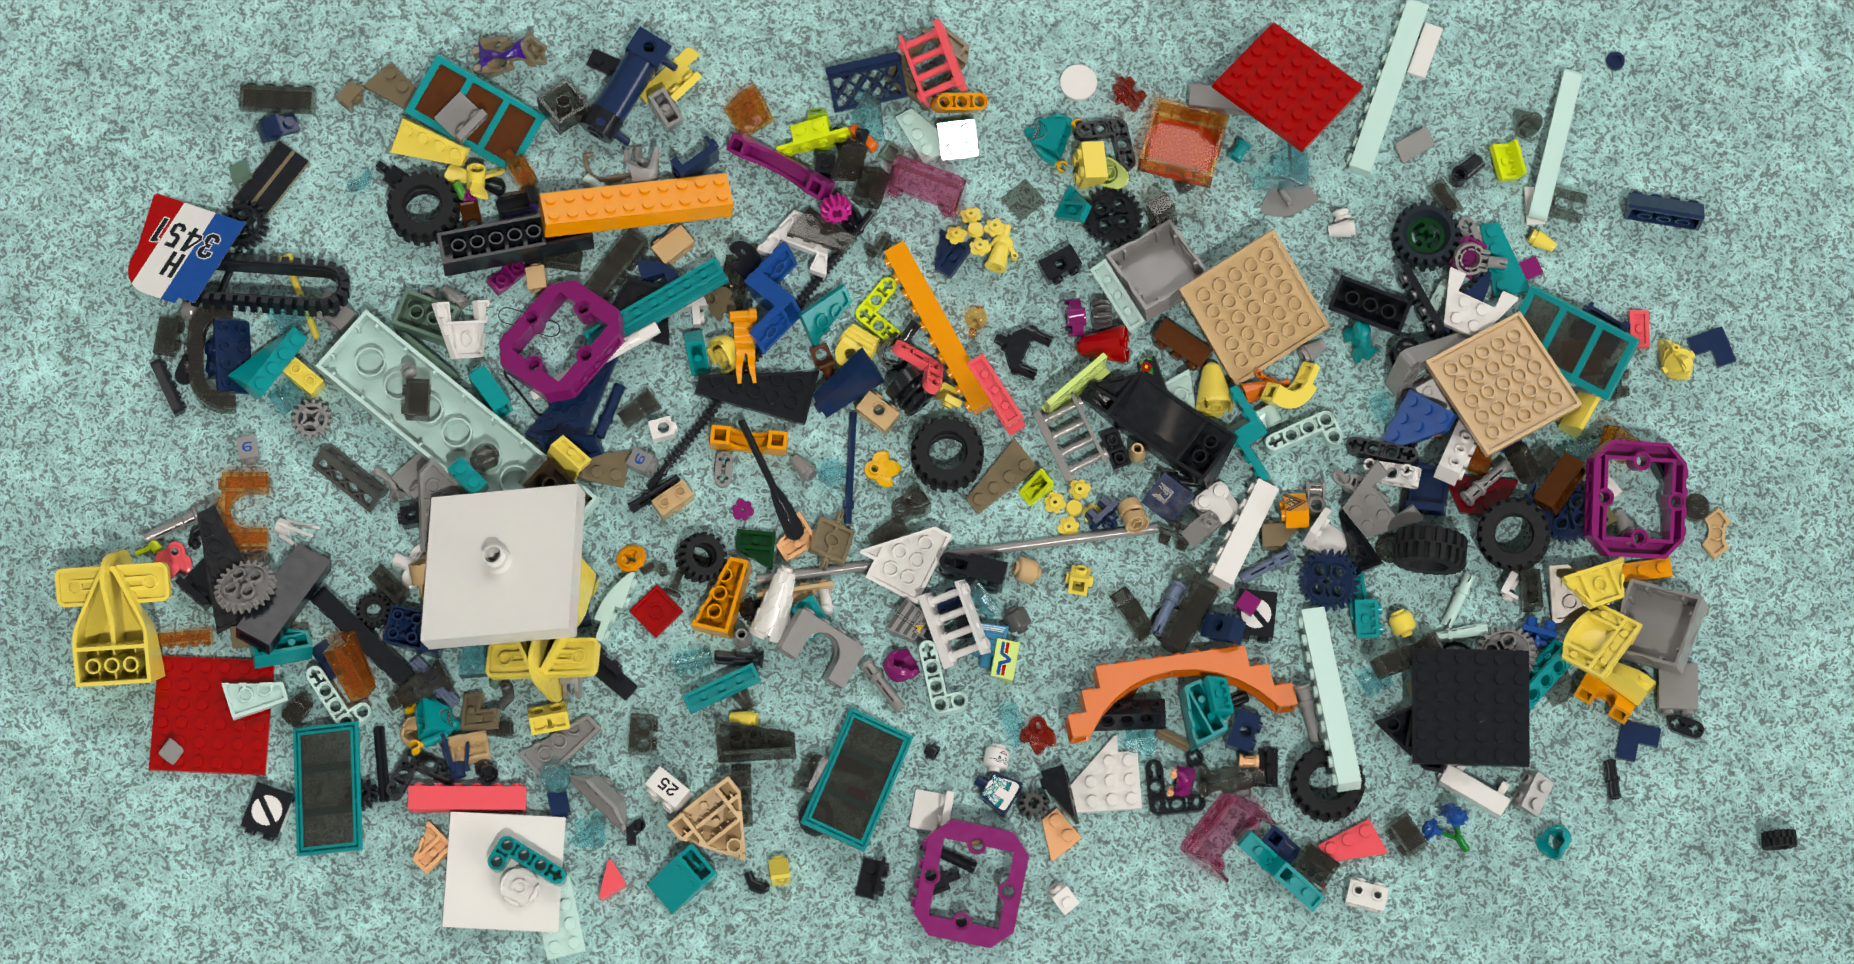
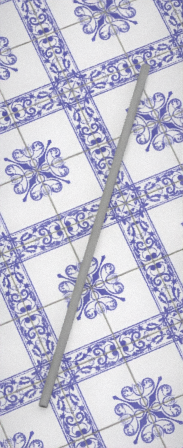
M1157 523L1149 524L1144 531L1137 534L1129 533L1126 528L948 550L944 551L943 554L952 552L970 557V553L980 556L1154 534L1158 533ZM874 560L847 563L842 567L832 565L827 567V571H822V569L820 570L819 567L793 570V572H795V580L868 571ZM775 573L756 575L757 585L771 583Z

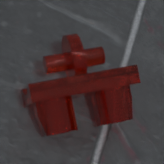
M1121 76L1113 86L1114 94L1117 96L1114 102L1117 105L1123 103L1125 107L1128 106L1134 113L1145 101L1147 94L1143 90L1136 92L1133 89L1135 81L1131 76L1127 78Z

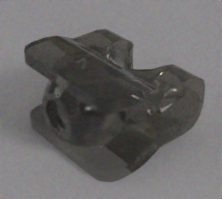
M918 483L909 487L904 495L893 501L891 505L892 520L894 523L902 525L912 519H920L931 513V503L925 493L920 491Z

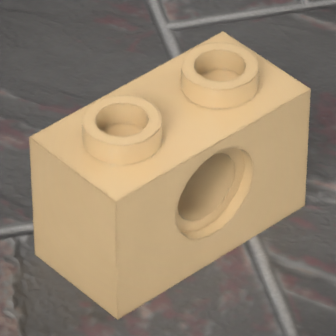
M869 391L857 405L856 412L886 435L900 419L899 409L893 404L888 405L884 402V398L877 392L872 393ZM881 408L884 410V413L876 415L874 410Z
M682 479L651 500L653 508L664 521L694 501L695 498L693 492Z

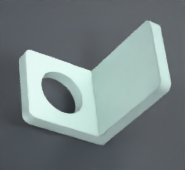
M1446 278L1442 279L1430 300L1434 309L1442 314L1445 312L1448 280Z

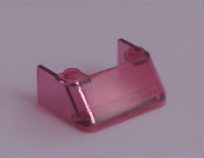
M896 155L886 183L885 198L889 199V196L898 198V196L901 197L903 194L938 206L941 215L945 217L952 216V222L956 223L966 198L967 181L953 173L903 155Z
M1227 791L1219 796L1181 843L1180 849L1207 873L1227 883L1229 879L1222 873L1225 862L1220 857L1243 829L1254 830L1259 827L1262 821L1270 825H1274L1275 822L1259 804L1231 791Z

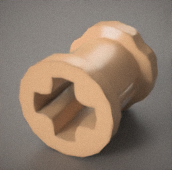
M1239 754V771L1243 769L1259 771V755L1243 756V754Z

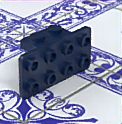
M216 318L213 321L214 337L206 342L204 348L207 355L205 370L208 373V379H216V389L218 392L249 395L247 391L227 375L251 358L250 324L248 321Z

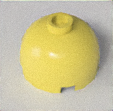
M719 335L710 339L707 342V345L709 344L707 349L709 359L715 366L716 362L723 369L721 371L723 374L733 371L736 368L734 338L730 335Z

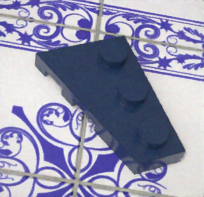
M539 434L537 436L545 455L551 444L562 435L589 458L604 453L597 434Z

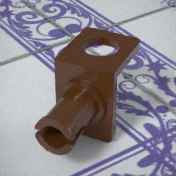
M477 200L459 203L464 228L468 227L467 224L471 220H475L478 222V225H482Z
M823 343L810 348L809 351L816 369L823 371L827 381L835 374L833 366L836 360H833L828 344ZM824 349L827 355L824 360L817 359V350Z

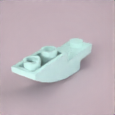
M630 572L609 591L595 615L594 621L600 625L595 639L602 646L605 641L608 642L612 631L609 628L611 623L615 624L618 616L616 610L624 612V609L630 606L632 597H629L631 590L635 591L638 583L634 572Z

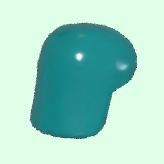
M1556 824L1537 836L1535 842L1537 848L1545 856L1553 860H1560L1569 847L1572 837L1567 828ZM1550 834L1557 841H1559L1562 844V846L1552 848L1549 845Z

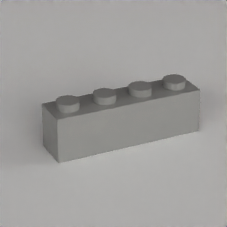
M1203 82L1190 84L1189 111L1250 116L1214 90L1212 85H1205Z

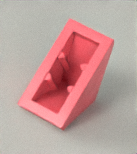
M612 860L607 862L599 893L600 901H605L627 887Z

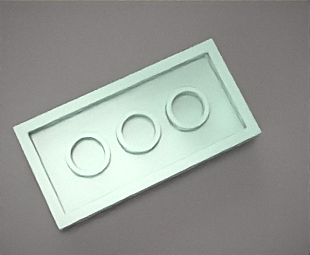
M567 875L566 883L561 886L558 933L542 932L548 961L586 952L570 875Z

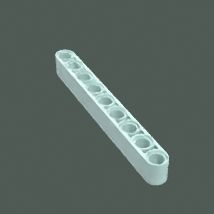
M1566 68L1563 70L1527 218L1543 222L1547 221L1582 79V72Z

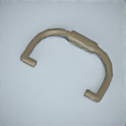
M640 145L630 146V148L632 149V151H634L635 147H638ZM583 153L586 173H590L600 182L614 183L632 177L631 173L609 175L606 177L596 176L590 170L588 157L594 156V153Z

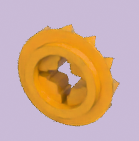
M638 545L624 547L616 558L617 566L622 572L626 571L628 573L632 571L638 572V569L644 567V562L647 561L646 552ZM627 557L631 559L635 558L636 561L629 562Z

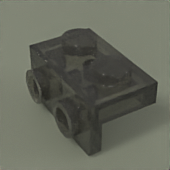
M159 316L153 354L177 357V352H180L182 346L180 335L185 330V322H183L181 316H176V318Z

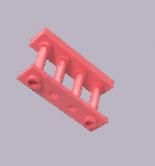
M940 19L933 21L935 28H932V31L906 42L902 35L898 36L900 40L898 47L902 54L905 53L919 91L916 92L918 100L927 107L930 106L929 97L947 89L958 87L961 92L968 90L947 31ZM933 38H939L941 44L937 48L912 58L910 48ZM940 54L946 56L947 60L944 61V64L918 74L915 65ZM947 70L952 72L953 77H951V80L926 91L924 90L922 81Z
M982 353L969 361L967 366L992 403L993 411L1009 436L1026 427L1022 420L1024 418L984 354Z

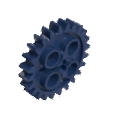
M1580 483L1569 497V505L1573 511L1571 516L1575 529H1572V522L1568 516L1570 511L1567 502L1557 516L1542 510L1550 524L1551 538L1554 541L1558 538L1561 544L1564 540H1566L1568 545H1570L1571 540L1578 544L1579 538L1585 541L1584 523L1577 524L1578 520L1584 517L1585 488L1583 489ZM1582 499V503L1579 506H1574L1576 500ZM1561 522H1567L1564 528H1559Z
M1323 549L1321 554L1316 551L1314 556H1308L1309 561L1303 562L1306 568H1300L1299 570L1304 573L1298 576V579L1303 580L1299 587L1305 588L1301 594H1308L1305 599L1306 601L1309 599L1313 600L1311 606L1317 603L1318 607L1325 606V611H1329L1331 607L1333 611H1336L1338 606L1340 609H1343L1345 604H1351L1350 599L1356 598L1354 593L1359 592L1360 589L1355 586L1361 584V581L1356 580V578L1361 574L1355 573L1358 566L1352 567L1353 559L1350 561L1346 560L1348 554L1342 557L1341 550L1334 554L1333 549H1330L1328 553L1326 549ZM1318 565L1324 568V574L1318 572ZM1336 567H1340L1343 570V576H1339L1336 573ZM1329 577V579L1333 580V582L1330 583V581L1326 580V578ZM1316 584H1320L1323 587V593L1316 590ZM1335 586L1341 588V595H1338L1335 592Z

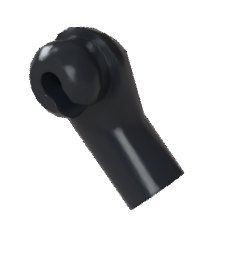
M636 819L627 827V846H636V835L646 827L644 820Z
M753 871L744 873L750 891L765 894L770 890V885L767 882L755 879Z

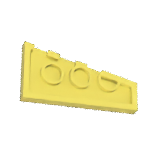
M403 118L390 153L464 166L470 148L408 118Z

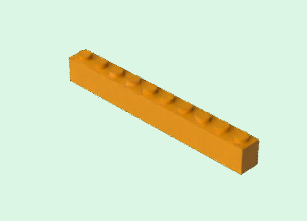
M904 240L885 250L886 257L884 261L887 267L893 268L895 273L892 276L896 283H901L904 288L901 290L906 300H911L913 305L910 308L915 316L919 315L922 321L919 324L924 332L928 331L930 334L928 340L933 348L937 347L939 351L937 356L941 364L946 363L948 369L945 371L950 380L955 379L957 385L954 387L959 396L964 395L966 401L963 403L968 412L972 411L974 415H977L992 407V403L967 366V363L971 361Z

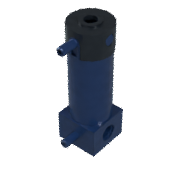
M640 26L627 45L621 61L594 103L591 104L583 116L580 126L589 134L605 143L610 144L616 139L628 146L631 140L619 133L644 89L653 75H657L662 65L674 72L678 68V65L667 59L672 46Z

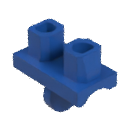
M1528 616L1521 628L1524 634L1528 632L1532 636L1530 638H1533L1536 647L1538 645L1546 646L1547 641L1552 642L1556 639L1555 622L1545 621L1544 628L1536 627L1538 618Z

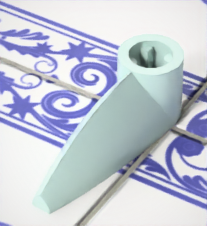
M1267 405L1256 411L1266 428H1271L1282 421L1275 406ZM1244 418L1227 428V430L1233 433L1250 422V419L1246 420Z

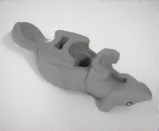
M1335 469L1332 473L1333 481L1337 485L1342 486L1343 490L1349 495L1352 494L1363 480V476L1356 474L1346 476L1340 469ZM1377 490L1384 500L1389 503V498L1380 490Z

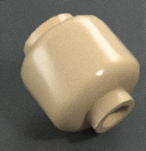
M1025 557L1015 560L1012 567V575H1014L1015 580L1026 584H1033L1036 579L1039 580L1042 572L1038 561Z

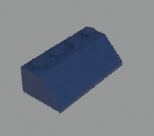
M1633 191L1632 193L1629 192L1626 197L1623 219L1699 231L1705 218L1704 204H1700L1696 200L1681 201L1677 197L1662 198L1658 194L1644 195L1642 192Z

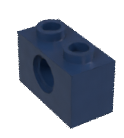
M1220 612L1205 614L1200 636L1212 641L1241 644L1246 622L1240 620L1238 615L1228 613V616Z
M1239 708L1226 748L1248 755L1249 750L1254 751L1257 740H1254L1255 733L1260 734L1263 722H1260L1261 716ZM1248 729L1251 735L1244 737L1241 735L1240 730Z

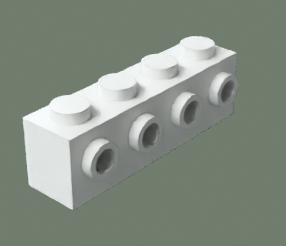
M1460 418L1433 476L1455 486L1458 479L1462 480L1466 471L1463 467L1467 468L1471 457L1468 455H1473L1477 446L1474 444V438Z

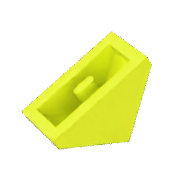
M1041 468L1018 493L1031 507L1053 490L1054 482Z

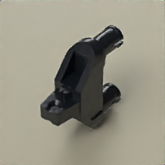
M1030 325L1012 333V335L1008 334L1007 337L997 333L994 343L1001 346V350L1005 352L1007 364L1012 375L1019 374L1034 381L1038 369L1023 364V358L1031 342L1035 341L1049 348L1054 336L1039 331L1037 326Z

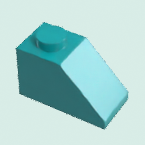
M702 329L683 333L691 376L710 373Z

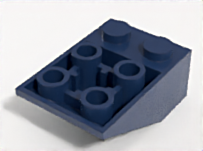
M391 605L382 642L418 654L441 659L444 648L428 649L420 641L423 611Z

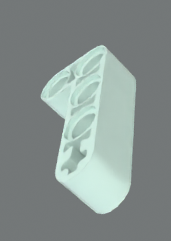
M1322 411L1270 434L1266 438L1264 448L1268 454L1275 455L1321 435L1325 445L1334 449L1341 444L1343 434L1334 415L1329 411ZM1326 418L1330 421V424L1323 425L1320 420ZM1310 426L1313 431L1307 433L1303 430V427ZM1289 433L1293 434L1296 439L1288 440L1286 435ZM1329 436H1337L1338 441H1330ZM1272 441L1274 444L1277 443V446H1270V442Z
M930 640L923 641L919 646V656L932 712L936 716H946L965 711L968 706L967 695L963 692L947 694L936 646ZM925 647L929 648L931 659L927 660ZM933 665L937 668V671L929 673L926 669L928 666ZM939 684L941 690L938 692L932 691L931 686ZM961 698L965 703L962 706H957L954 704V700ZM942 702L946 707L943 710H937L935 705Z
M312 666L307 670V680L336 724L343 723L345 720H351L352 722H359L360 728L372 719L373 712L366 703H359L348 710L320 667ZM314 673H316L320 678V684H318L316 679L313 677ZM325 688L331 689L328 696L321 695ZM335 704H340L341 709L333 712L332 707ZM362 709L368 710V714L365 717L358 716Z

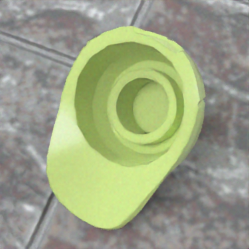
M1106 157L1108 178L1099 185L1113 189L1125 187L1129 181L1128 172L1116 160Z

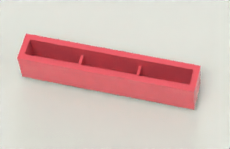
M414 783L413 786H408L409 812L527 813V788L521 783H513L511 786H503L501 783H493L492 786H484L482 783H473L472 786H464L463 783H453V786H445L444 783H433V786H425L424 783Z

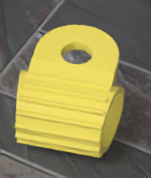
M852 324L844 331L837 342L838 346L835 350L837 368L840 369L849 360L846 358L848 355H854L862 347L872 360L880 339L856 324Z

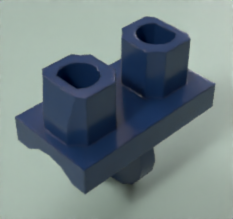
M1106 496L1100 499L1097 506L1102 511L1098 513L1092 507L1085 514V518L1091 523L1089 528L1094 531L1102 524L1104 529L1108 527L1115 529L1118 526L1116 520L1119 518V515L1115 512L1120 502L1116 499L1112 502Z

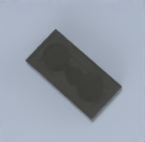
M1443 177L1426 187L1439 208L1441 204L1446 206V213L1451 211L1454 215L1463 210L1462 205Z

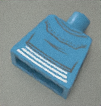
M981 623L985 636L990 641L991 653L980 655L979 650L973 652V656L980 657V668L990 669L996 639L1006 640L1009 626ZM972 633V644H975L976 641Z

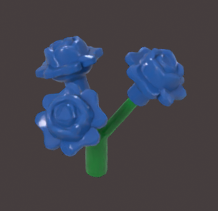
M1454 803L1445 804L1441 807L1442 812L1438 816L1447 818V824H1452L1455 835L1443 832L1442 829L1438 828L1437 820L1434 817L1431 821H1425L1422 826V834H1424V838L1427 841L1435 835L1456 840L1463 852H1467L1470 847L1462 837L1460 826L1469 820L1467 810H1462L1460 806H1455Z

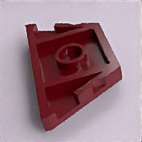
M1464 475L1462 480H1457L1455 486L1449 484V492L1459 514L1482 515L1493 503L1504 498L1508 499L1518 480L1499 478L1486 489L1487 492L1484 496H1480L1474 501L1475 503L1472 506L1467 505L1462 500L1460 493L1466 491L1472 486V482L1479 481L1482 477Z

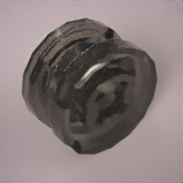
M1698 493L1687 496L1685 505L1687 515L1685 519L1696 523L1706 517L1710 505L1705 496Z

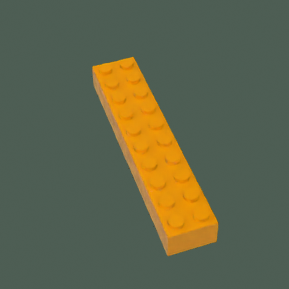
M727 173L540 193L539 211L546 238L732 217L733 199Z

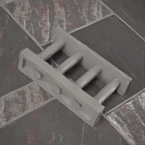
M1074 393L1071 394L1073 402L1047 415H1042L1040 410L1033 413L1067 484L1074 481L1072 476L1075 475V472L1101 459L1105 465H1108L1107 459L1110 458L1106 448L1101 449L1082 410L1085 406L1081 398H1076ZM1075 409L1078 410L1082 419L1055 432L1054 430L1050 432L1047 426L1050 424V421ZM1086 426L1090 436L1068 447L1058 448L1056 444L1059 441L1058 438ZM1094 442L1098 453L1072 466L1071 464L1066 465L1064 459L1067 458V455Z

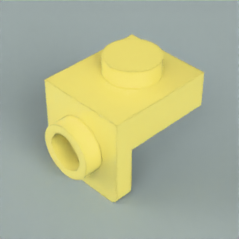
M942 382V386L934 398L942 402L941 405L948 409H952V407L960 408L963 402L956 398L958 392L955 387L946 382Z

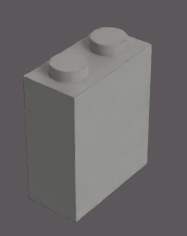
M1686 663L1682 675L1656 669L1657 712H1662V715H1673L1674 712H1681L1683 716H1691L1693 713H1696L1698 710V663Z

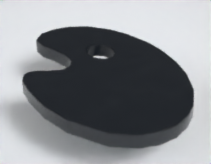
M736 241L729 246V250L739 258L737 262L732 263L733 269L746 279L750 273L759 267L762 262L761 256L753 246L744 241Z

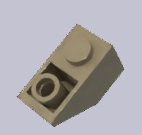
M1276 521L1264 522L1260 528L1262 551L1282 550L1299 531V528H1286L1285 521L1284 523H1276Z

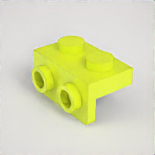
M1513 139L1509 143L1493 144L1489 147L1499 182L1516 181L1527 174L1526 165L1524 164L1517 139Z

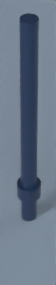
M849 412L845 500H843V509H845L844 524L852 523V510L854 509L855 502L853 500L857 412Z

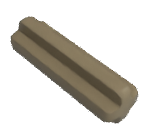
M1168 729L1157 730L1156 737L1185 752L1190 751L1187 739Z

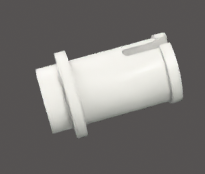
M831 589L819 590L820 604L824 613H833L834 605H832Z

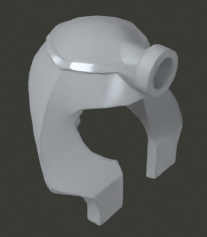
M635 147L634 159L642 167L631 160L632 149H625L623 162L628 166L632 177L623 179L621 184L657 181L660 157L659 147H654L651 160L643 157V147Z

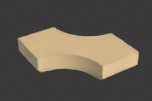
M1719 507L1703 519L1707 525L1708 535L1701 546L1713 560L1729 549L1725 541V530L1731 521Z

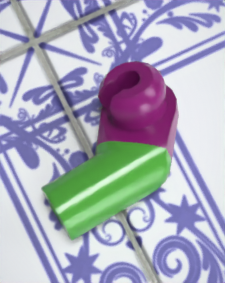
M460 180L452 184L460 200L469 202L477 199V197L470 194V190L464 189Z

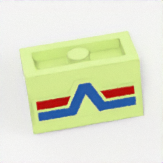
M1000 638L996 639L990 676L1001 678L1002 682L1010 683L1013 681L1019 642Z

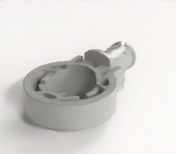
M1474 242L1460 244L1453 253L1455 268L1466 273V275L1487 272L1486 268L1490 267L1506 270L1507 266L1500 263L1508 264V259L1487 255L1491 254V251L1483 249ZM1464 248H1467L1469 251L1473 250L1476 253V261L1470 267H1466L1462 263L1463 254L1467 252ZM1459 264L1463 266V268L1468 269V271L1462 270Z

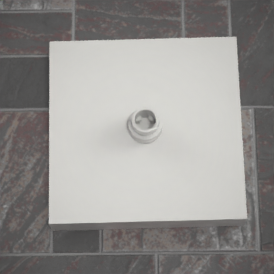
M578 484L431 497L420 641L428 649L577 637L586 494Z

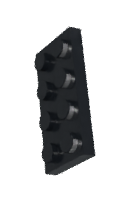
M1407 263L1401 266L1397 279L1399 287L1402 290L1405 289L1408 294L1406 298L1413 301L1412 305L1417 310L1416 316L1420 322L1423 321L1426 325L1425 331L1428 337H1432L1434 340L1442 338L1445 330L1444 324L1410 265Z

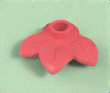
M180 542L170 543L165 550L159 551L155 557L154 562H165L168 564L170 579L175 577L179 571L186 574L192 571V560L185 554V547ZM173 548L178 549L177 555L172 553Z

